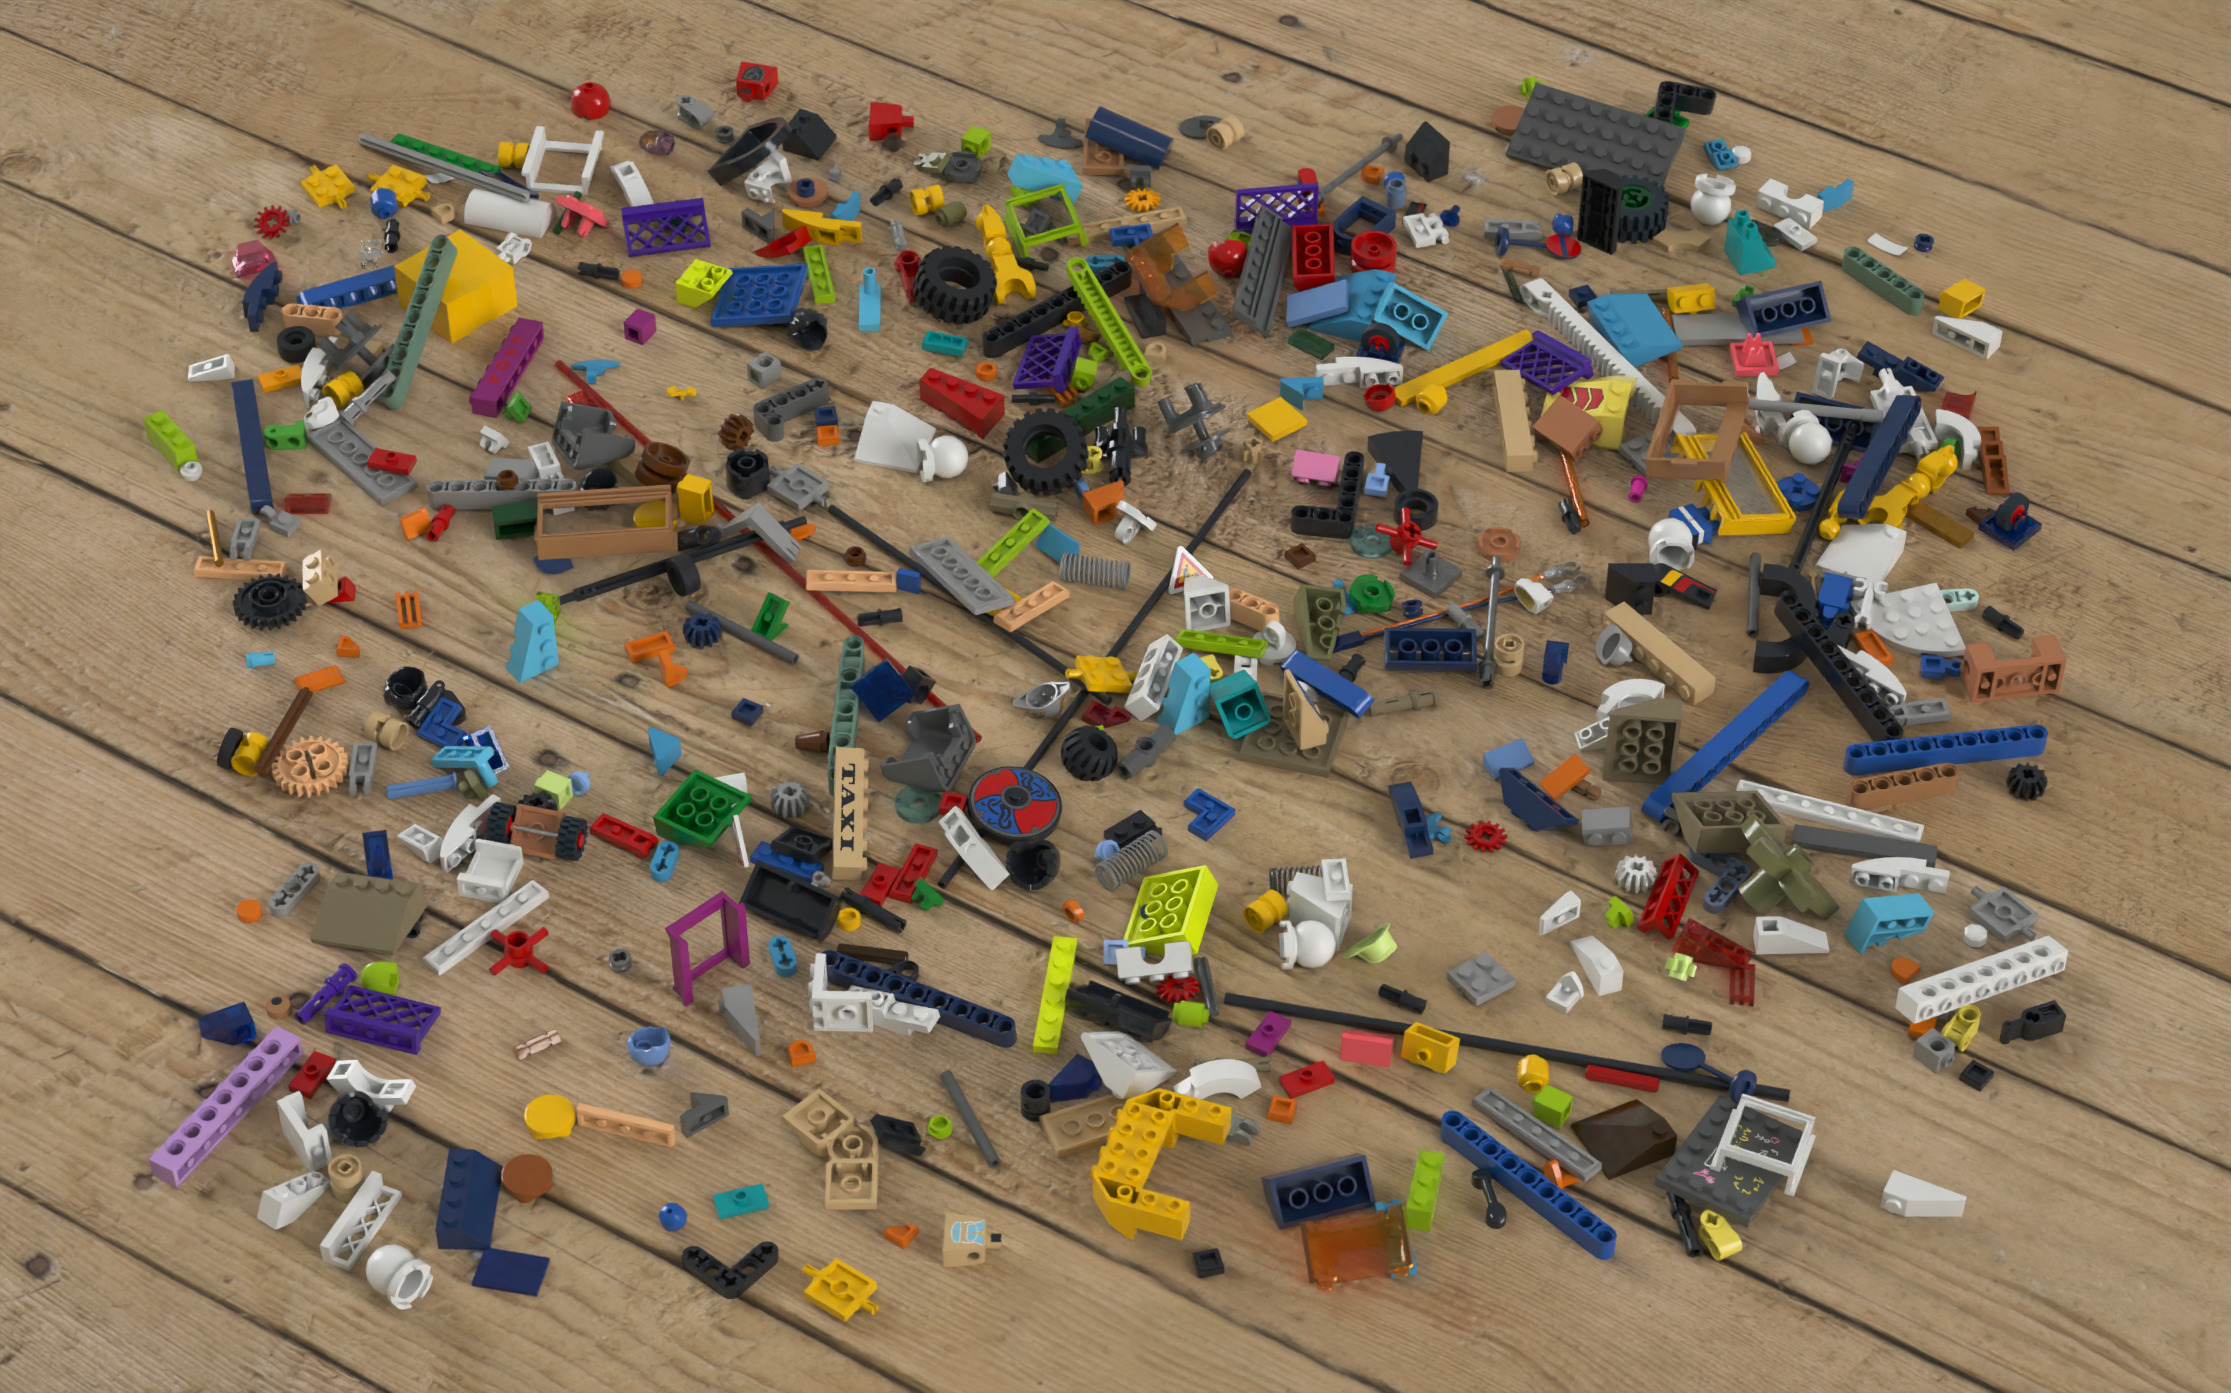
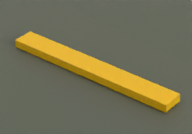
M1525 329L1394 387L1396 392L1395 402L1400 407L1416 401V395L1429 383H1435L1446 388L1500 364L1501 360L1533 340L1532 335Z

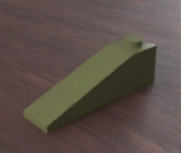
M1301 584L1293 599L1295 620L1305 653L1315 661L1330 662L1342 617L1346 609L1344 589Z

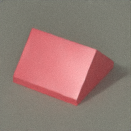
M1346 1029L1342 1033L1341 1061L1390 1067L1395 1036Z

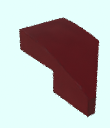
M1093 700L1083 713L1081 720L1092 726L1103 725L1105 729L1130 721L1132 714L1116 705L1111 710Z

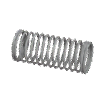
M1064 552L1060 563L1059 578L1063 581L1069 580L1071 582L1073 580L1075 583L1078 581L1084 584L1088 582L1089 585L1093 583L1094 586L1097 584L1102 586L1103 584L1104 587L1108 585L1109 588L1113 586L1114 589L1118 587L1119 590H1126L1130 579L1131 565L1130 562H1125L1123 566V562L1120 561L1118 566L1117 560H1115L1113 565L1112 559L1109 561V565L1107 559H1105L1103 564L1102 558H1100L1098 564L1097 557L1093 564L1092 556L1088 563L1087 555L1085 556L1084 563L1083 555L1080 556L1078 563V554L1074 558L1073 553L1069 556L1068 552ZM1072 566H1073L1072 578H1071V580H1070V573H1071ZM1078 566L1077 579L1075 580V574ZM1091 571H1092V580H1091V582H1090V579H1089V578H1090ZM1097 572V581L1095 583L1094 579ZM1102 572V582L1100 584L1099 579ZM1106 572H1107V582H1106V584H1104V580H1105V576H1106ZM1112 573V583L1111 585H1109V580ZM1117 573V583L1116 586H1114V581Z
M1150 830L1145 835L1137 838V840L1129 843L1125 848H1122L1096 865L1095 872L1099 882L1110 891L1117 889L1121 884H1125L1126 881L1137 876L1138 873L1145 871L1146 868L1166 857L1168 854L1167 844L1159 833ZM1149 834L1156 837L1158 841L1161 843L1164 849V855H1162V851L1158 843L1153 838H1151ZM1150 839L1156 844V846H1157L1158 849H1159L1160 854L1156 851V849L1154 848V846L1151 844ZM1142 844L1145 846L1147 852L1152 857V860L1149 858L1146 851L1143 849ZM1138 847L1142 850L1144 856L1148 860V863L1145 861L1144 857L1139 852ZM1134 850L1137 851L1139 857L1144 862V865L1140 862L1139 858L1134 853ZM1130 852L1134 855V858L1139 863L1140 868L1136 865L1134 859L1130 855ZM1126 855L1130 858L1136 870L1133 869L1132 865L1127 860ZM1122 858L1125 859V861H1126L1127 865L1130 867L1132 873L1128 870V868H1127V866L1125 865V863L1123 862ZM1118 860L1122 863L1124 869L1128 873V876L1124 873L1122 867L1118 863ZM1114 863L1118 866L1124 878L1120 876V873L1115 868ZM1101 866H1103L1107 878L1114 885V887H1112L1105 880L1102 874ZM1110 866L1113 867L1114 871H1115L1116 874L1119 876L1120 881L1116 878V875H1115V873L1113 872V870L1110 868ZM1107 871L1110 873V875H1111L1113 881H1112L1111 878L1109 877Z

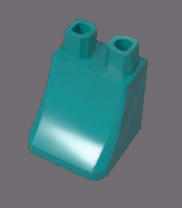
M1747 210L1736 211L1735 218L1729 219L1724 251L1739 275L1773 269L1777 261L1766 243L1762 241V236L1758 232V226L1755 222L1751 221Z
M1244 669L1210 684V695L1230 737L1237 739L1269 724L1271 716L1259 686Z

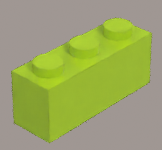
M163 410L143 418L147 439L178 472H180L181 466L186 462H198L194 443Z
M1419 1150L1406 1206L1405 1221L1407 1228L1430 1232L1443 1176L1444 1153Z

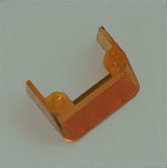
M1178 222L1131 248L1126 254V259L1154 305L1180 311H1189L1217 296L1219 293L1207 270L1174 289L1170 287L1164 277V274L1172 270L1175 265L1172 256L1190 247Z

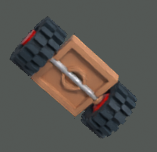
M495 802L493 808L490 809V815L488 814L487 817L488 823L486 822L485 839L520 846L524 854L556 860L558 857L578 861L585 849L584 844L586 845L588 832L586 831L588 826L585 819L565 816V812L518 804L516 807L515 805Z

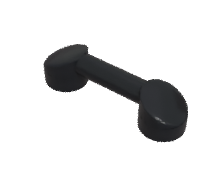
M1477 1169L1472 1172L1471 1184L1476 1189L1483 1190L1488 1203L1486 1224L1490 1228L1500 1229L1506 1224L1507 1213L1505 1207L1497 1201L1491 1185L1492 1172L1488 1169Z

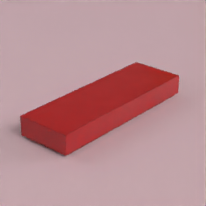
M915 843L889 891L890 899L912 904V895L917 889L914 884L920 878L925 880L938 855L937 849Z

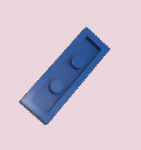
M761 841L750 855V863L756 865L757 860L810 884L813 882L812 876L816 871L823 873L825 870L824 863L818 861L813 864L770 849L771 844Z

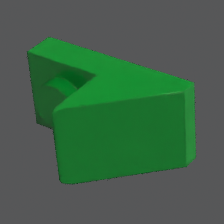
M768 592L751 631L772 641L789 625L783 622L782 619L790 602L774 593Z

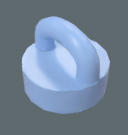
M576 771L567 777L571 779L574 795L581 796L590 789L589 772L582 773Z
M1113 840L1101 841L1097 845L1094 858L1100 862L1104 861L1109 856L1117 853L1120 848Z

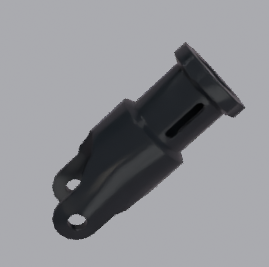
M441 680L435 681L418 698L413 710L404 716V720L408 725L419 730L421 724L432 712L439 699L445 696V683Z

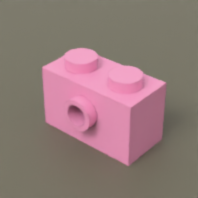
M1296 449L1292 476L1297 477L1296 481L1309 483L1311 479L1317 480L1318 485L1331 487V483L1337 484L1341 457Z

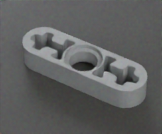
M304 863L300 865L270 898V912L274 917L283 918L288 916L320 881L319 868L316 864ZM294 887H298L301 889L296 893L289 892V890Z

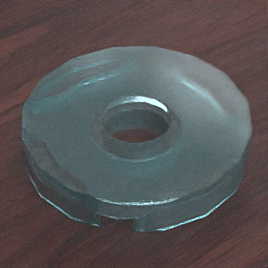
M1363 524L1352 531L1350 547L1358 556L1367 559L1382 558L1393 550L1389 543L1391 536L1376 532L1375 524Z
M907 786L897 794L895 810L904 821L914 824L930 822L939 815V806L942 801L939 792ZM915 802L924 803L922 805H914Z

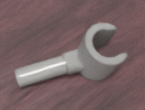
M836 161L833 162V167L829 168V180L840 182L842 171L837 169L838 162Z
M816 871L812 876L813 882L811 884L814 886L826 888L831 883V879L821 871Z

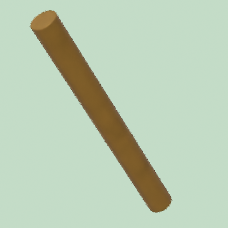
M209 510L206 512L214 563L215 566L221 567L224 561L216 516L213 510Z

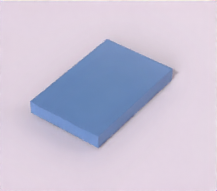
M1347 279L1288 295L1286 315L1288 327L1291 328L1348 312L1349 284Z

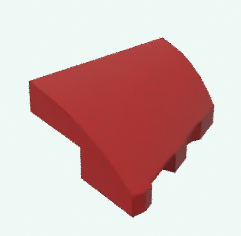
M803 226L772 241L769 245L756 250L755 253L757 256L765 258L782 257L811 242L812 238L806 226Z

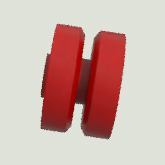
M1366 231L1356 235L1351 245L1350 270L1352 273L1374 269L1395 273L1397 249L1395 239L1381 231Z

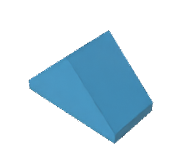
M651 727L648 728L649 744L658 776H663L681 756L680 739Z

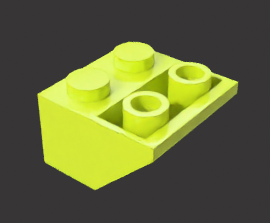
M695 259L675 283L677 303L693 308L698 307L717 293L733 274L732 270Z

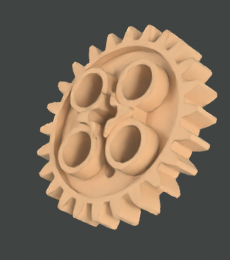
M310 736L309 740L306 741L301 737L298 743L291 740L292 746L284 744V751L280 750L271 766L273 779L276 781L277 786H281L282 791L288 789L289 795L297 792L298 797H301L303 793H307L308 798L314 792L317 796H320V791L322 790L329 793V787L337 788L336 782L343 783V776L348 775L347 769H349L348 757L344 747H339L338 742L332 744L331 738L323 741L322 736L317 740ZM305 754H309L315 779L311 778Z

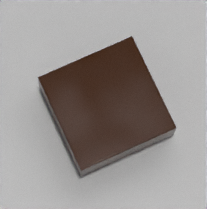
M1303 543L1285 551L1284 558L1298 570L1316 561V555Z

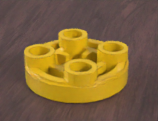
M653 501L640 505L633 514L635 528L666 526L665 502ZM678 515L677 519L673 520V532L676 531Z
M560 1095L540 1096L526 1107L524 1113L525 1125L532 1138L536 1140L567 1137L571 1134V1128L575 1123L574 1106L567 1098Z

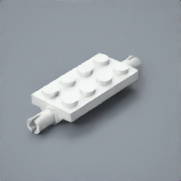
M1887 368L1888 374L1885 369L1879 372L1883 387L1870 392V399L1876 410H1883L1882 421L1897 395L1916 396L1912 386L1903 387L1898 380H1895L1890 368ZM1922 407L1899 453L1914 451L1918 462L1921 460V456L1924 458L1930 454L1928 450L1937 449L1938 441Z

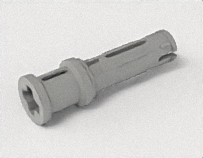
M386 369L359 397H354L352 399L353 402L344 411L341 410L339 413L353 426L355 424L354 421L363 412L366 413L369 409L368 406L397 378Z

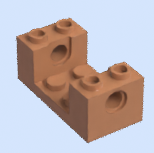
M2056 635L2033 637L2031 657L2003 661L1996 660L1989 642L1966 645L1960 678L1971 703L2059 693L2067 659Z

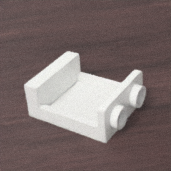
M476 839L475 855L466 873L460 872L457 877L459 896L501 903L508 898L524 864L522 848L512 844Z
M300 1091L278 1100L277 1106L283 1134L307 1170L312 1172L329 1165L332 1156L327 1130L323 1124L309 1130L307 1129V1117Z

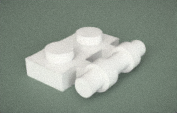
M1423 213L1403 216V224L1416 248L1436 245V239L1441 241L1442 244L1449 243V233L1442 226L1441 218L1435 213H1431L1428 218H1425Z

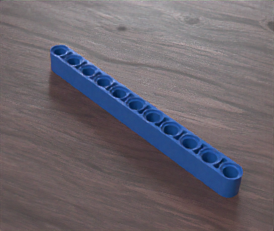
M1790 670L1786 671L1645 799L1641 811L1663 824L1667 820L1663 815L1666 807L1669 806L1675 809L1672 793L1699 792L1806 694L1810 682Z

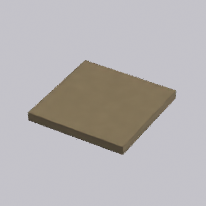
M1261 691L1271 716L1268 725L1244 736L1238 753V760L1328 778L1350 714L1338 706L1312 701L1314 705L1318 706L1322 720H1326L1329 733L1326 735V744L1300 751L1282 720L1283 695Z

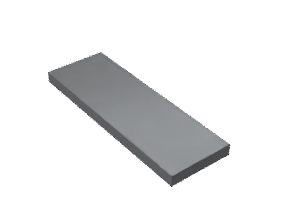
M1739 314L1672 315L1671 319L1674 334L1683 346L1745 343L1749 334L1741 323ZM1802 329L1761 337L1762 342L1772 341L1773 344H1803L1804 339Z
M343 417L306 435V440L310 445L381 507L418 487L417 481L410 475L368 468L367 461L374 449L378 447Z
M949 537L909 547V554L974 615L1015 604V598Z

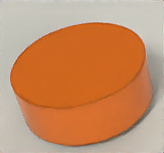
M638 270L623 272L621 275L622 285L630 289L639 287L642 284L641 272Z
M983 362L977 365V379L983 382L994 380L997 377L996 365L990 362Z
M253 899L240 902L236 909L239 920L245 923L255 922L262 915L260 903Z
M1069 899L1062 905L1063 912L1073 923H1079L1085 918L1083 909L1075 900Z

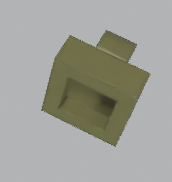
M472 768L463 772L467 780L460 782L458 787L467 800L473 798L475 794H477L480 800L489 796L481 779Z

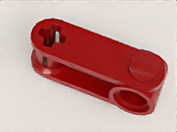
M911 250L902 251L899 253L896 261H894V266L900 276L908 303H912L917 299L914 296L913 284L921 262L918 254Z

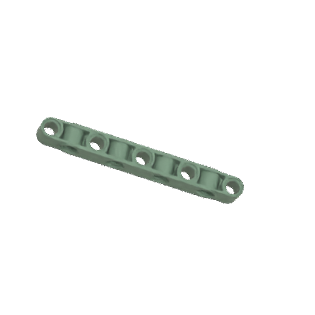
M855 635L849 636L844 640L840 658L827 772L828 790L833 797L836 747L856 748L865 671L864 640Z

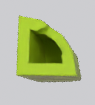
M373 962L362 969L361 984L363 988L395 996L400 979L397 963Z

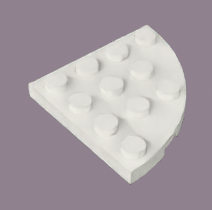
M1937 583L1885 594V600H1878L1873 596L1869 613L1871 617L1870 629L1874 630L1884 644L1903 652L1920 656L1921 653L1937 654V656L1943 657L1965 655L1966 647ZM1863 599L1850 601V609L1854 617L1860 614ZM1860 622L1862 627H1866V623Z

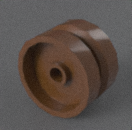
M661 442L647 443L641 455L642 460L639 461L634 473L636 478L645 486L671 484L672 493H676L677 485L684 479L683 476L690 465L689 457L678 448Z

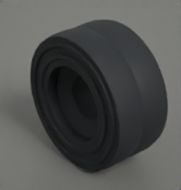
M292 326L282 330L277 336L278 353L283 360L290 363L305 362L311 349L317 348L315 335L307 327Z
M684 553L667 560V576L671 586L679 596H687L701 588L698 569L689 555Z

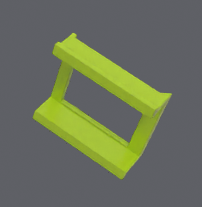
M1063 184L1004 200L1007 214L1003 215V219L1020 258L1029 257L1028 247L1073 234L1077 235L1081 246L1089 245L1087 235ZM1061 193L1063 205L1072 224L1025 238L1013 207Z

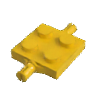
M337 164L323 171H320L315 165L311 166L309 171L312 175L300 181L305 192L319 208L333 203H337L341 209L346 208L347 202L344 198L356 192L353 183Z
M392 165L381 176L373 172L368 175V180L375 182L370 189L371 194L379 188H387L396 194L397 205L403 208L415 198L428 201L430 198L429 193L421 191L428 183L426 176Z
M1091 655L1076 656L1074 664L1077 669H1066L1065 672L1066 678L1081 680L1088 691L1130 693L1132 689L1130 681H1135L1138 672L1125 671L1119 658L1111 656L1094 657Z
M835 1258L827 1267L821 1270L814 1268L808 1263L803 1267L802 1273L813 1279L812 1283L803 1291L804 1298L843 1322H846L860 1308H863L872 1315L878 1311L879 1305L868 1300L877 1289V1282L841 1260Z

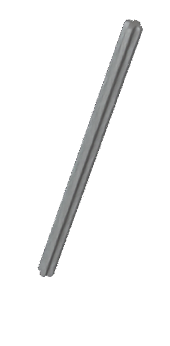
M368 134L359 136L360 145L522 202L530 200V192L525 189Z

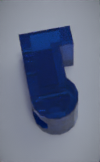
M1546 640L1542 680L1545 683L1555 685L1561 682L1563 663L1567 664L1569 643Z

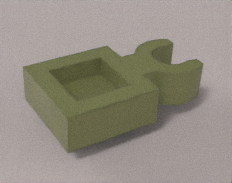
M931 152L929 156L919 154L921 161L914 162L913 164L917 170H924L926 173H942L951 158L947 153Z

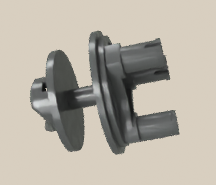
M350 310L335 326L349 340L348 344L343 349H339L325 336L317 346L331 358L330 360L337 367L335 369L337 372L357 353L369 365L368 369L359 377L362 381L368 376L374 382L386 370L390 358L388 354L393 350L394 344L390 345L376 358L364 345L381 329L382 325L379 324L377 326L375 324L371 327Z
M1195 382L1184 388L1192 404L1190 406L1191 409L1180 415L1179 413L1177 414L1169 396L1157 401L1168 425L1167 434L1193 425L1199 439L1181 448V453L1194 449L1199 459H1205L1223 449L1221 436L1230 432L1231 429L1226 427L1211 434L1208 433L1203 419L1226 408V405L1221 404V402L1212 404L1211 400H1208L1201 382L1198 384Z

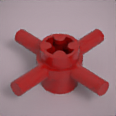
M1403 508L1401 510L1402 524L1397 528L1378 523L1375 531L1391 536L1389 541L1391 548L1396 553L1403 554V564L1409 566L1412 564L1411 549H1414L1416 545L1436 550L1438 542L1421 537L1422 532L1419 526L1410 521V509Z
M542 927L529 937L523 931H514L505 936L497 929H494L490 937L505 947V956L489 968L490 973L495 976L508 965L519 969L530 965L540 973H545L548 966L533 956V946L549 935L548 930Z

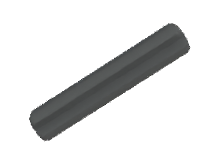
M1197 957L1195 959V968L1205 1009H1209V1017L1218 1016L1219 1004L1208 959L1206 957Z

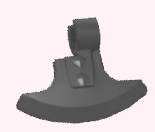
M1057 118L1053 134H1040L1038 137L1039 141L1052 147L1075 148L1083 146L1082 140L1071 137V131L1066 129V119Z

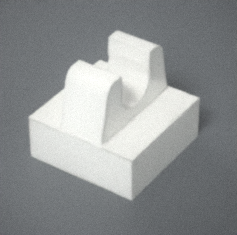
M485 425L480 431L483 435L480 446L486 450L488 445L491 444L489 451L493 454H496L501 447L506 449L510 442L501 433Z

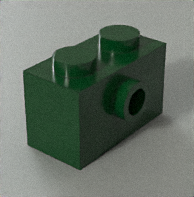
M536 500L491 506L496 540L534 535L535 525H537Z

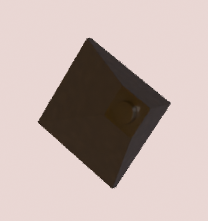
M1638 1099L1571 1124L1572 1130L1589 1154L1602 1163V1172L1608 1180L1675 1154L1677 1134L1663 1116Z

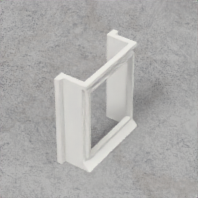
M536 126L521 172L522 176H526L527 190L574 194L575 191H579L582 195H588V188L600 150H602L601 143L604 131L595 132L592 144L546 141L545 127ZM545 150L589 154L581 177L582 186L536 183Z
M1742 1094L1737 1109L1732 1110L1710 1169L1720 1172L1726 1156L1788 1176L1784 1194L1794 1197L1816 1135L1811 1134L1816 1117ZM1745 1106L1806 1125L1792 1164L1731 1145Z

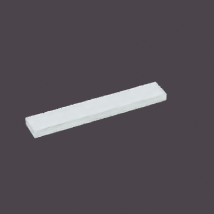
M534 880L530 881L424 956L423 964L440 976L491 940L490 934L494 929L502 932L547 900L549 892Z

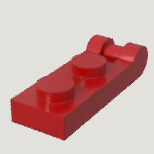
M602 813L590 827L591 835L634 853L639 859H645L649 854V850L654 849L659 843L655 835L605 813Z

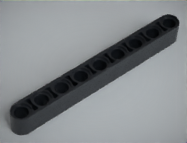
M1125 261L1116 262L1094 274L1108 298L1124 291L1132 284V266ZM1074 286L983 333V355L991 359L997 358L1028 342L1030 336L1041 335L1062 324L1064 320H1067V315L1070 312L1079 311L1082 313L1086 311L1084 303H1081V298H1078L1077 291H1074Z
M1783 591L1774 609L1775 616L1874 742L1901 739L1904 734L1902 726L1796 593Z

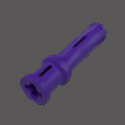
M341 963L338 967L339 970L332 976H328L324 981V986L294 1015L299 1023L305 1025L334 996L341 995L344 992V988L350 982H354L357 979L356 972L348 964ZM319 1000L320 1002L314 1006V1003Z

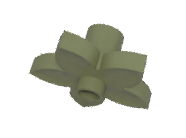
M1752 814L1740 825L1744 835L1751 844L1747 849V854L1760 868L1738 887V890L1755 911L1765 916L1786 896L1789 897L1800 912H1805L1810 908L1826 920L1840 908L1825 888L1810 874L1814 863L1797 844L1784 846L1777 836L1755 814Z

